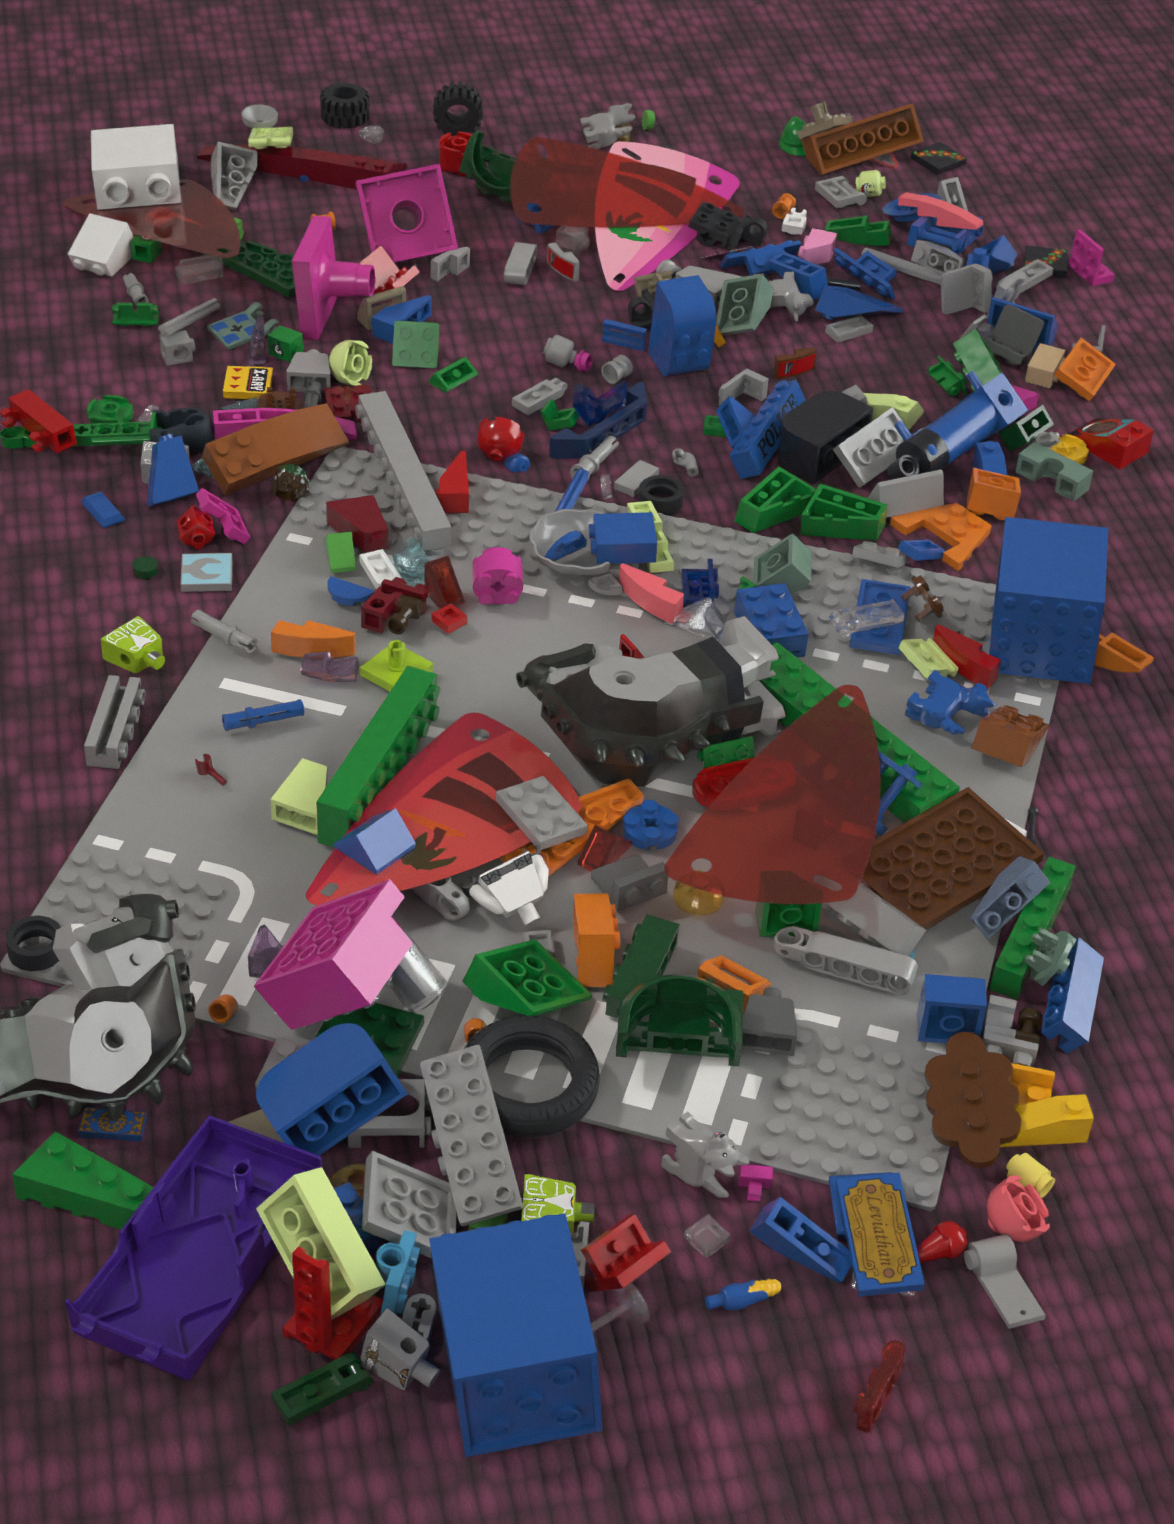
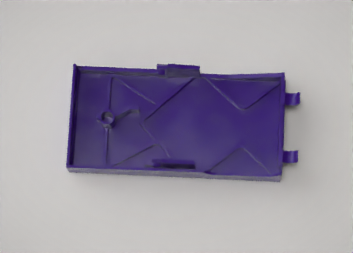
M209 1115L120 1230L118 1244L107 1262L74 1302L71 1303L70 1299H66L65 1304L73 1333L190 1381L277 1250L256 1208L292 1176L321 1168V1157Z

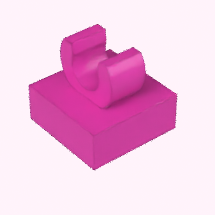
M757 1165L740 1166L738 1186L748 1187L747 1201L760 1202L762 1188L770 1189L773 1167Z

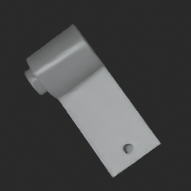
M1004 1234L969 1243L967 1251L964 1252L965 1264L969 1270H973L1008 1329L1045 1320V1313L1016 1269V1249L1009 1235Z

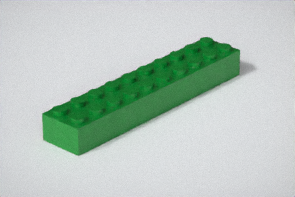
M777 642L772 645L776 649L779 658L771 662L770 671L773 670L776 675L759 681L783 706L785 717L778 719L783 725L822 755L840 731L831 723V720L834 718L841 724L846 720L858 729L855 734L900 767L905 763L918 773L915 778L922 783L921 787L917 788L908 781L887 808L899 820L905 823L959 792L960 786ZM848 738L830 763L838 770H841L859 747V744ZM868 752L849 776V779L859 786L879 759ZM888 766L868 794L876 801H879L899 774Z

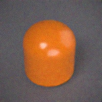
M223 994L209 1005V1015L215 1022L225 1023L237 1013L238 1003L233 996Z
M473 1018L466 1022L463 1029L466 1043L478 1031L487 1026L483 1020Z

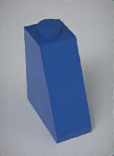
M173 434L161 436L158 438L159 442L152 446L147 494L148 507L199 492L181 436L173 437Z

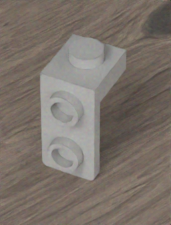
M746 368L720 387L718 393L719 406L727 397L735 399L742 393L760 401L764 400L767 397L769 378Z

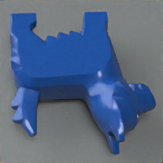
M934 670L928 677L930 684L925 691L928 694V698L921 699L919 694L914 692L907 700L906 706L908 708L905 710V716L912 720L920 721L926 727L942 728L946 732L949 731L951 735L964 734L965 730L951 719L956 712L965 710L985 717L990 713L988 708L994 707L995 703L990 700L989 695L986 693L987 687L985 685L976 683L973 687L966 688L954 680L942 676L939 671Z

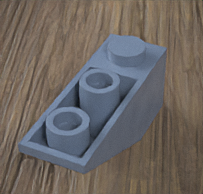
M1019 856L997 876L970 918L985 938L989 940L1049 885L1050 881L1035 861Z

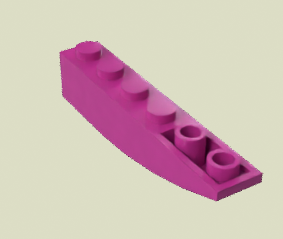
M284 408L213 411L215 440L264 420L296 410ZM335 417L347 439H357L355 423Z

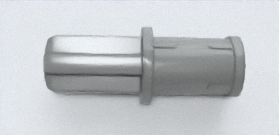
M133 273L124 275L123 279L127 287V294L133 298L135 305L137 306V303H148L144 287L137 281Z
M1052 431L1041 432L1028 443V446L1036 442L1050 449L1053 445L1059 443V433H1053Z

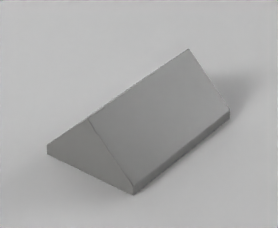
M941 469L879 482L868 499L887 504L886 518L943 506V471Z

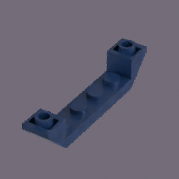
M639 382L626 390L625 407L588 431L578 435L564 428L550 437L549 457L553 459L582 458L584 455L591 454L608 436H613L617 439L646 421L647 398L644 383Z

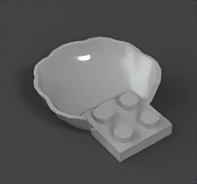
M561 509L542 515L529 534L539 562L559 573L571 576H602L612 573L615 578L619 579L621 564H610L609 562L596 564V556L591 554L590 550L591 539H589L588 525L593 524V514L606 513L592 509ZM580 531L587 539L586 547L561 559L552 561L545 558L550 547L569 532ZM625 563L638 569L639 563Z

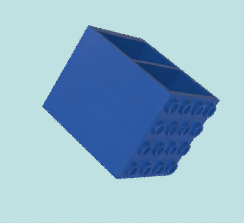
M1005 517L989 655L1001 660L999 674L1091 684L1105 605L1108 528Z
M566 1213L545 1215L541 1218L525 1221H512L508 1224L487 1228L479 1227L460 1233H446L438 1237L429 1238L439 1311L465 1457L603 1431L597 1349Z

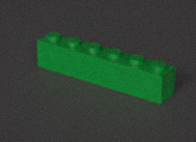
M1048 857L1042 872L1050 881V884L1023 908L995 965L989 990L1018 1000L1031 971V966L1025 962L1026 955L1032 956L1034 950H1040V947L1032 941L1033 933L1039 935L1041 928L1050 932L1070 890L1075 865Z

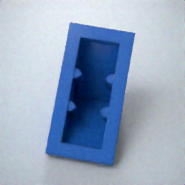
M727 397L717 408L716 412L731 448H734L755 415L733 397Z

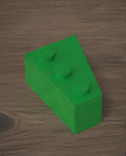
M819 484L802 514L800 535L877 541L886 523L887 504Z

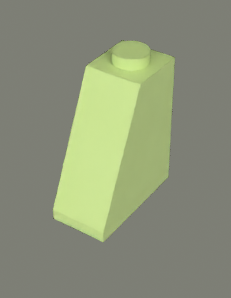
M302 758L270 799L271 819L318 835L316 802L328 785L327 766Z

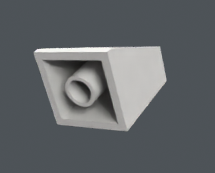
M89 213L68 252V256L73 266L78 270H88L97 275L112 277L132 258L131 240L134 236L128 223Z

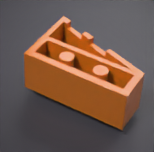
M609 893L574 894L573 926L574 941L578 956H576V966H578L577 980L584 987H606L607 984L612 985L614 949H620V932H618L615 904H610Z

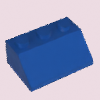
M992 297L985 337L993 334L1004 306L1010 304L1044 321V326L1033 351L1036 352L1040 343L1048 346L1054 344L1058 327L1054 315Z

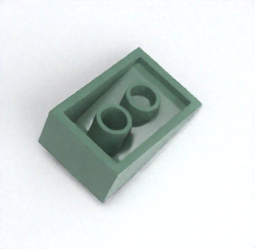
M763 274L724 280L716 324L722 336L755 331L769 310L773 287Z

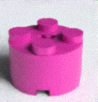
M494 547L484 550L483 555L474 558L472 562L473 592L478 597V601L483 605L514 604L518 601V597L523 591L522 560L518 555L516 557L511 554V550L507 548Z

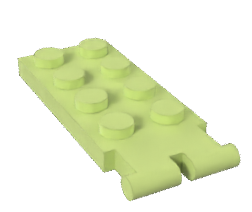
M293 127L253 128L248 139L249 147H255V149L267 148V146L286 148L291 144Z

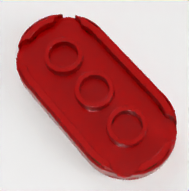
M758 756L701 770L693 780L692 794L695 800L706 808L719 811L731 810L788 796L796 787L797 772L794 771V766L784 759L782 762L776 760L775 756Z

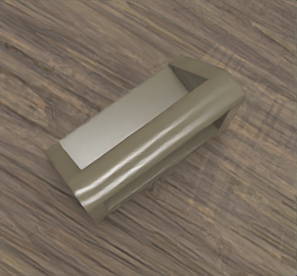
M401 286L374 294L372 297H364L357 311V320L367 330L372 329L371 321L375 314L385 307L406 302L405 287ZM393 298L392 302L386 304H382L376 307H372L371 305Z

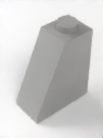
M689 265L677 272L675 279L699 275L711 294L715 310L719 309L724 280L740 278L741 276Z

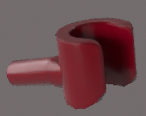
M203 754V762L195 759L199 775H210L222 786L227 783V780L213 768L209 754Z

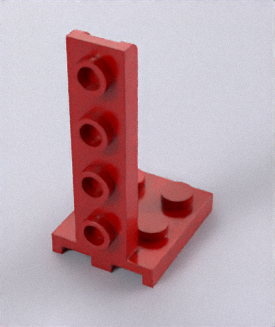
M298 1246L292 1253L295 1313L283 1327V1336L288 1339L293 1337L304 1343L305 1348L315 1354L320 1352L334 1361L352 1351L381 1314L383 1300L372 1295L366 1301L332 1320L329 1262L324 1259L318 1261L307 1255L306 1250Z

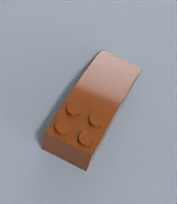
M325 403L264 420L209 442L205 445L202 458L224 496H228L275 476L276 470L283 465H301L348 445L349 440L329 406Z

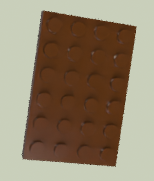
M967 787L842 858L841 867L860 883L927 930L986 895L997 876L1019 856L1035 861L1038 864L1043 861L1044 853L973 790Z

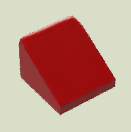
M621 634L619 649L622 651V655L636 659L644 658L638 648L625 634Z

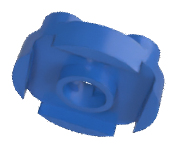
M645 800L642 802V805L631 808L625 814L623 819L624 836L629 843L641 849L648 850V846H657V849L666 848L677 838L679 817L670 809L658 805L656 801Z

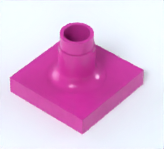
M440 164L356 181L371 253L379 246H382L394 263H399L458 249ZM402 210L409 211L415 218V227L409 231L398 228L393 221L394 215Z
M313 216L292 259L300 331L303 333V339L319 340L337 297H372L375 291L376 274L373 265L336 261L331 217Z

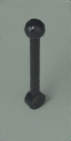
M1032 806L1028 809V814L1030 815L1028 839L1036 846L1034 829L1035 818L1039 810L1037 807Z

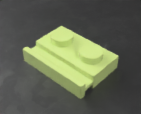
M928 638L927 641L923 639H906L900 643L899 649L926 679L934 670L939 671L944 677H947V674H950L952 677L956 676L959 668L931 638Z

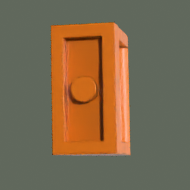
M723 955L704 961L698 968L697 973L699 978L713 979V983L722 989L743 990V1014L750 996L753 994L763 995L764 989L771 987L772 984L771 981ZM721 969L726 970L727 972L739 977L740 979L750 983L751 985L749 986L748 984L738 980L737 978L725 973Z

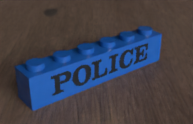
M783 380L775 385V388L767 396V400L759 408L758 413L751 420L750 425L743 432L742 437L729 454L740 479L762 473L780 444L783 417L806 401L797 380L788 382Z

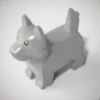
M632 104L612 105L607 113H598L580 119L582 126L590 124V127L583 128L587 143L597 141L588 145L590 153L613 144L617 137L623 136L632 130V126L615 128L635 119V115L628 114Z
M784 272L783 279L768 281L773 287L770 308L786 306L789 313L798 322V316L804 314L806 308L813 306L812 297L809 294H801L799 292L794 272Z
M687 1111L679 1119L686 1128H683L674 1120L666 1129V1137L677 1146L674 1154L677 1162L665 1154L662 1157L661 1167L669 1173L678 1176L685 1184H690L692 1187L702 1186L717 1198H727L729 1196L728 1192L714 1177L715 1170L725 1176L733 1177L735 1174L733 1167L735 1165H749L748 1157L742 1154L737 1145L728 1138L727 1132L720 1131L713 1134L710 1129L696 1121L693 1115Z

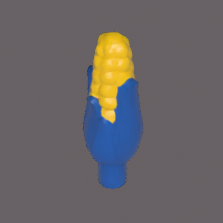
M776 1279L733 1283L723 1287L720 1293L705 1297V1304L708 1310L722 1306L730 1311L739 1310L768 1299L769 1296H774L780 1292L782 1285Z

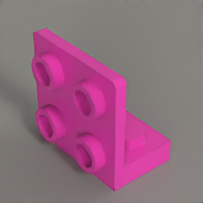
M1076 230L1069 266L1091 286L1113 282L1115 274L1101 263L1103 248L1082 230Z

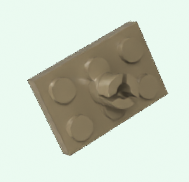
M826 102L811 106L815 123L811 122L803 125V130L797 133L799 139H804L811 135L852 123V117L844 116V114L832 116L828 113Z

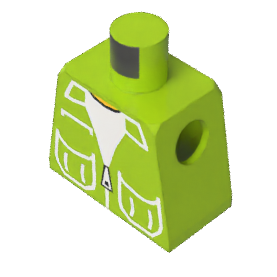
M139 616L101 638L103 659L132 673H138L148 666L158 670L165 663L160 635Z
M525 1174L522 1221L541 1218L545 1215L566 1213L569 1231L573 1233L574 1222L593 1223L594 1203L575 1202L576 1185L573 1183Z

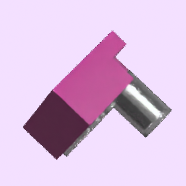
M389 879L313 907L255 983L254 987L285 1024L293 1030L303 1026L305 1028L310 1027L315 1022L321 1020L329 1021L334 1016L340 1014L348 1015L362 1007L365 1009L376 1003L379 998L378 993L386 985L409 1012L416 1013L430 1006L441 996L447 986V981L404 928L393 918L392 914L405 897Z

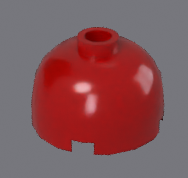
M496 417L495 421H488L489 418H485L480 422L477 443L480 451L493 461H504L507 457L519 453L525 433L520 431L518 423L503 417Z

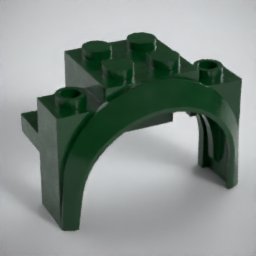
M652 975L651 979L642 983L621 981L616 1057L626 1058L627 1050L723 1057L729 1058L728 1066H739L742 1049L743 990L722 989L713 983V979L689 975ZM648 1015V1022L639 1021L640 1019ZM710 1019L714 1021L720 1028L710 1027Z

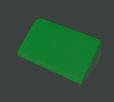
M463 357L434 373L428 382L447 393L478 376L479 373L469 360Z

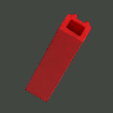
M29 389L9 397L10 408L0 410V415L4 418L8 417V419L2 421L3 426L11 428L18 422L31 432L29 438L34 442L38 441L31 446L35 452H41L48 446L55 453H59L77 444L73 424Z

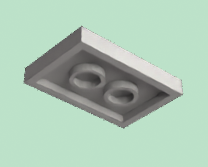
M544 776L496 792V802L535 846H540V850L587 834L588 825Z

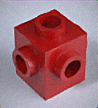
M194 505L177 520L180 540L185 545H191L197 550L210 543L215 535L211 516L202 512Z

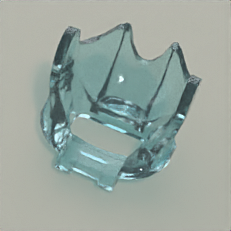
M416 538L408 539L405 548L393 555V561L398 573L409 583L416 582L417 584L428 585L437 583L446 576L445 571L441 569V562H434L428 558Z

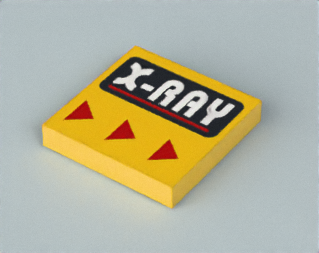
M227 366L223 398L258 400L262 394L266 393L267 387L272 385L273 368Z

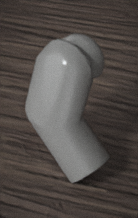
M681 448L675 449L672 453L674 462L686 468L688 476L695 477L698 475L699 470L694 455L684 452Z

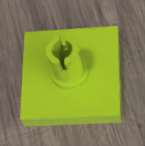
M392 640L385 649L360 667V676L390 692L407 666L433 672L434 663L406 649L405 643H401V640Z

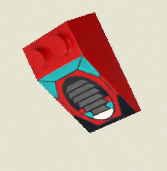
M1095 418L1068 435L1083 440L1089 452L1114 467L1122 469L1149 452L1154 430L1137 420Z

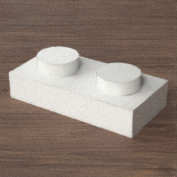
M383 549L359 555L360 564L376 589L381 586V582L384 579L392 581L395 577L401 578Z

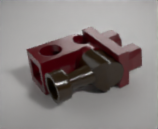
M395 577L392 581L384 579L381 582V586L375 590L361 607V628L382 634L387 627L393 634H402L408 627L407 620L409 618L419 619L420 615L425 613L428 587L423 584L415 585V587L409 586L404 579Z

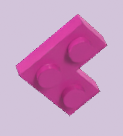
M201 488L196 494L201 511L209 516L212 514L217 517L224 527V534L230 540L234 541L236 539L245 544L251 537L238 509Z

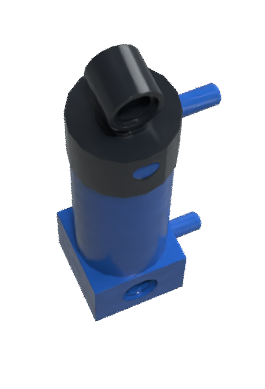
M974 371L968 373L966 377L976 391L913 435H911L901 420L894 424V427L904 441L896 449L897 460L887 468L889 480L941 469L943 471L949 464L975 447L976 443L986 440L1027 412V407L1003 372L985 385L981 383Z

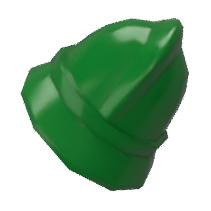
M793 116L786 123L784 132L779 139V146L790 155L806 156L802 139H799L797 133L803 130L802 126L806 123L797 116Z

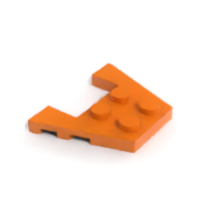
M958 503L893 516L890 521V526L904 535L924 527L953 546V548L943 552L942 561L957 571L963 567L965 560H969L974 549L978 548L990 534L992 526Z

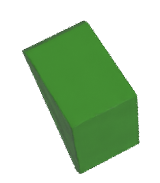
M352 532L326 534L324 546L331 573L356 571Z

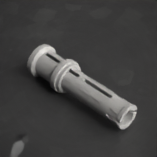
M608 436L591 454L584 455L580 459L579 464H574L571 467V478L573 479L576 471L580 468L589 472V478L590 475L595 474L599 470V464L618 448V441L612 445L616 438Z

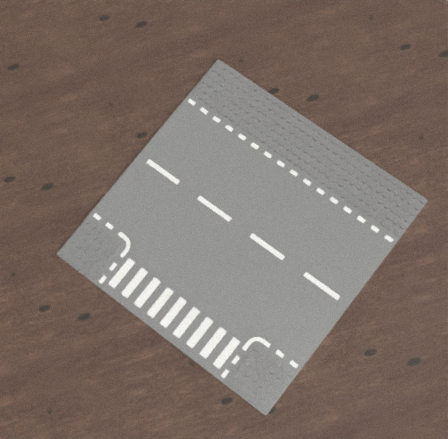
M345 446L329 452L310 481L308 492L297 501L221 619L222 622L230 626H238L242 629V632L255 637L258 643H250L257 645V648L254 652L247 653L245 650L237 646H229L223 639L213 634L211 635L31 916L50 917L63 927L75 920L87 919L94 921L111 915L114 908L119 907V899L130 895L156 894L162 896L167 901L176 899L179 907V918L173 919L174 936L169 942L173 949H183L185 962H188L190 980L188 981L190 992L194 994L196 1011H194L195 1022L275 1042L278 1037L303 1044L309 1043L317 1036L324 1020L291 1030L255 989L254 985L313 907L318 906L307 901L306 892L335 848L318 843V835L272 820L270 799L302 758L327 766L329 784L359 739V729L373 718L389 694V691L360 676V667L385 649L392 640H401V643H405L406 649L434 663V671L432 673L437 674V686L440 687L437 698V706L440 708L437 720L435 722L432 721L427 736L421 738L416 753L410 755L407 764L462 716L468 713H480L514 730L539 748L560 769L575 790L577 796L580 797L612 784L595 780L583 769L541 717L542 702L527 687H519L516 674L524 671L527 663L535 658L562 652L565 647L572 649L588 643L594 646L601 644L619 649L621 634H625L638 648L644 658L673 652L697 644L712 636L722 646H725L722 640V633L726 621L736 619L734 608L737 589L740 587V577L744 576L754 583V558L780 542L781 539L658 513L662 521V531L668 541V552L674 561V571L650 574L667 580L666 587L684 594L682 615L674 624H671L644 610L630 599L623 590L621 595H604L592 590L589 587V579L598 576L562 574L539 562L529 534L542 515L555 512L564 493L468 473L469 513H445L451 525V546L422 551L419 542L414 540L412 527L409 528L407 525L406 514L400 510L399 499L394 497L393 486L388 485L386 471L383 472L381 469L380 458H376L375 453L351 449ZM421 463L433 490L439 489V479L447 469ZM374 495L388 527V549H385L384 552L400 577L407 582V585L415 587V585L423 584L428 587L425 613L420 615L419 619L409 618L407 620L408 627L402 634H393L387 627L382 634L361 628V607L365 601L353 603V606H347L332 600L327 586L330 576L372 590H376L360 564L359 555L364 554V552L354 544L356 571L331 573L325 551L324 538L326 534L338 532L326 522V502ZM578 497L572 508L576 510L592 509L606 514L628 513V509L625 506ZM805 545L811 551V582L806 588L799 589L791 594L809 633L805 656L797 658L960 786L959 792L969 787L1003 818L1025 829L1047 731L1028 763L1022 767L971 749L980 720L983 718L982 716L965 710L957 711L951 719L962 727L965 732L964 734L951 735L949 731H944L942 728L926 727L920 721L910 719L905 716V710L908 708L906 706L907 700L914 692L918 693L921 699L928 698V694L925 693L930 684L928 678L926 679L921 675L920 671L906 658L902 651L900 655L849 647L861 579L905 585L912 588L914 585L910 578L912 576L917 578L921 575L929 586L930 591H928V594L931 598L936 595L945 611L942 612L943 616L939 619L932 612L921 621H918L915 616L925 609L923 605L926 602L921 595L910 597L903 640L923 639L927 641L928 638L933 640L935 627L939 624L983 644L982 651L989 654L996 585L973 581L968 578L954 577L945 573L926 571L921 568L907 566L897 568L853 557L850 553H841L826 548ZM494 547L507 548L511 550V554L516 557L518 555L521 558L523 566V591L516 603L483 605L478 601V597L473 592L472 562L476 556L478 558L483 555L484 550ZM639 563L638 569L649 573L646 564ZM449 604H453L468 616L466 625L447 634L431 621V613ZM279 620L304 626L307 620L356 633V653L354 656L339 658H303L273 653L271 631ZM958 672L955 677L947 674V678L966 688H971L975 685ZM998 673L997 680L986 692L990 700L995 703V706L988 708L991 713L999 707L1008 705L1019 710L1018 713L1022 715H1037L1044 719V723L1049 724L1059 680ZM298 699H301L303 702L304 716L257 724L255 728L251 729L247 726L229 731L224 730L222 714L245 711L247 707L256 709L297 701ZM779 720L777 728L780 727L783 730L781 733L766 736L759 731L741 735V738L753 737L755 757L764 755L775 756L776 760L783 762L784 759L791 763L794 768L800 761L809 767L811 763L815 764L821 756ZM475 729L471 732V737L477 741H485L490 736L483 729ZM701 749L691 750L684 756L683 761L676 763L645 787L637 786L644 794L643 801L654 800L658 805L670 809L679 817L676 840L670 846L663 849H657V846H648V850L635 847L626 840L623 819L548 877V887L543 893L542 900L534 904L540 919L528 926L524 925L519 913L506 918L503 914H495L481 906L472 897H467L470 904V910L467 915L458 920H448L435 907L428 905L411 888L400 891L405 898L392 916L413 943L411 948L438 979V983L425 998L416 1003H410L389 978L373 1002L424 1015V1025L400 1072V1075L424 1079L420 1066L421 1061L465 1048L467 1043L463 1029L468 1020L479 1018L486 1025H489L503 1018L524 1015L481 1001L462 982L475 954L523 942L522 932L552 930L555 959L577 979L578 966H576V956H578L574 941L573 926L574 894L602 893L591 879L592 870L629 856H641L649 867L664 862L669 868L667 893L624 910L616 911L618 932H620V949H614V970L617 964L622 965L625 947L627 944L632 945L634 929L637 924H642L646 914L680 924L678 944L663 975H689L697 977L698 968L704 961L723 955L771 981V987L780 990L781 998H789L794 1002L797 1025L794 1056L741 1049L739 1066H728L729 1058L633 1050H627L626 1058L616 1057L618 1016L614 1018L605 1015L606 1002L602 999L606 987H585L593 995L591 1000L536 1015L555 1019L559 1023L562 1022L573 1028L589 1043L596 1056L600 1074L599 1088L591 1108L580 1121L675 1145L666 1137L667 1126L675 1120L683 1128H686L679 1119L681 1115L688 1111L696 1121L705 1125L713 1134L720 1131L727 1132L728 1138L737 1145L742 1154L748 1157L749 1165L773 1167V1171L829 1185V1176L900 1172L907 1206L927 1211H933L936 1208L950 1146L939 1143L931 1131L934 1115L926 1107V1094L930 1087L925 1080V1069L929 1060L935 1056L946 1054L947 1044L918 1041L917 1010L924 975L932 974L985 979L987 991L1001 929L988 940L971 920L970 917L984 896L927 929L913 949L918 970L910 992L903 995L806 968L801 962L778 955L774 949L775 936L760 937L755 910L761 871H791L814 885L828 863L844 870L841 867L842 858L881 837L798 773L796 787L786 797L731 810H712L699 804L693 797V780L704 769V762H699L697 758V752L701 751ZM203 754H209L213 768L227 780V783L222 786L210 775H199L195 759L203 762ZM829 762L823 770L824 775L822 778L828 782L830 778L834 779L840 770ZM448 776L422 796L423 798L436 800L464 810L478 818H484L496 827L514 822L503 808L488 795L480 793L479 797H468L450 783V777ZM848 778L842 785L844 789L841 792L848 796L850 793L853 794L859 786ZM867 793L862 800L864 803L861 807L868 811L870 807L873 809L878 801ZM887 809L882 814L884 818L881 822L888 827L884 834L903 824L901 820ZM500 858L494 859L478 867L451 876V881L462 891L460 883L464 886L471 885L472 882L469 878L471 875L475 876L478 882L481 874L503 864ZM329 883L320 893L330 897L338 889V885L336 883ZM821 907L819 932L881 948L882 944L877 940L870 942L858 933L860 928L854 923L850 927L837 918L839 912L833 908L828 911ZM452 912L451 915H458V912ZM41 936L31 937L24 940L18 946L26 950H39L48 946L52 940ZM8 953L0 963L1 971L59 987L72 984L60 961L53 967L33 972L21 970L14 966L8 958ZM721 969V970L724 971L725 973H727V974H729V975H731V976L737 978L738 980H740V981H742V982L748 984L749 986L751 985L750 983H748V982H746V981L740 979L739 977H737V976H735V975H733V974L727 972L726 970ZM229 994L237 1000L238 1011L227 1022L217 1023L209 1015V1005L219 996ZM648 1015L643 1017L641 1022H648ZM710 1019V1027L720 1028L714 1021ZM517 1050L506 1053L495 1059L487 1068L491 1088L507 1099L522 1103H537L550 1100L560 1095L568 1087L572 1079L568 1068L562 1061L548 1053L536 1050Z

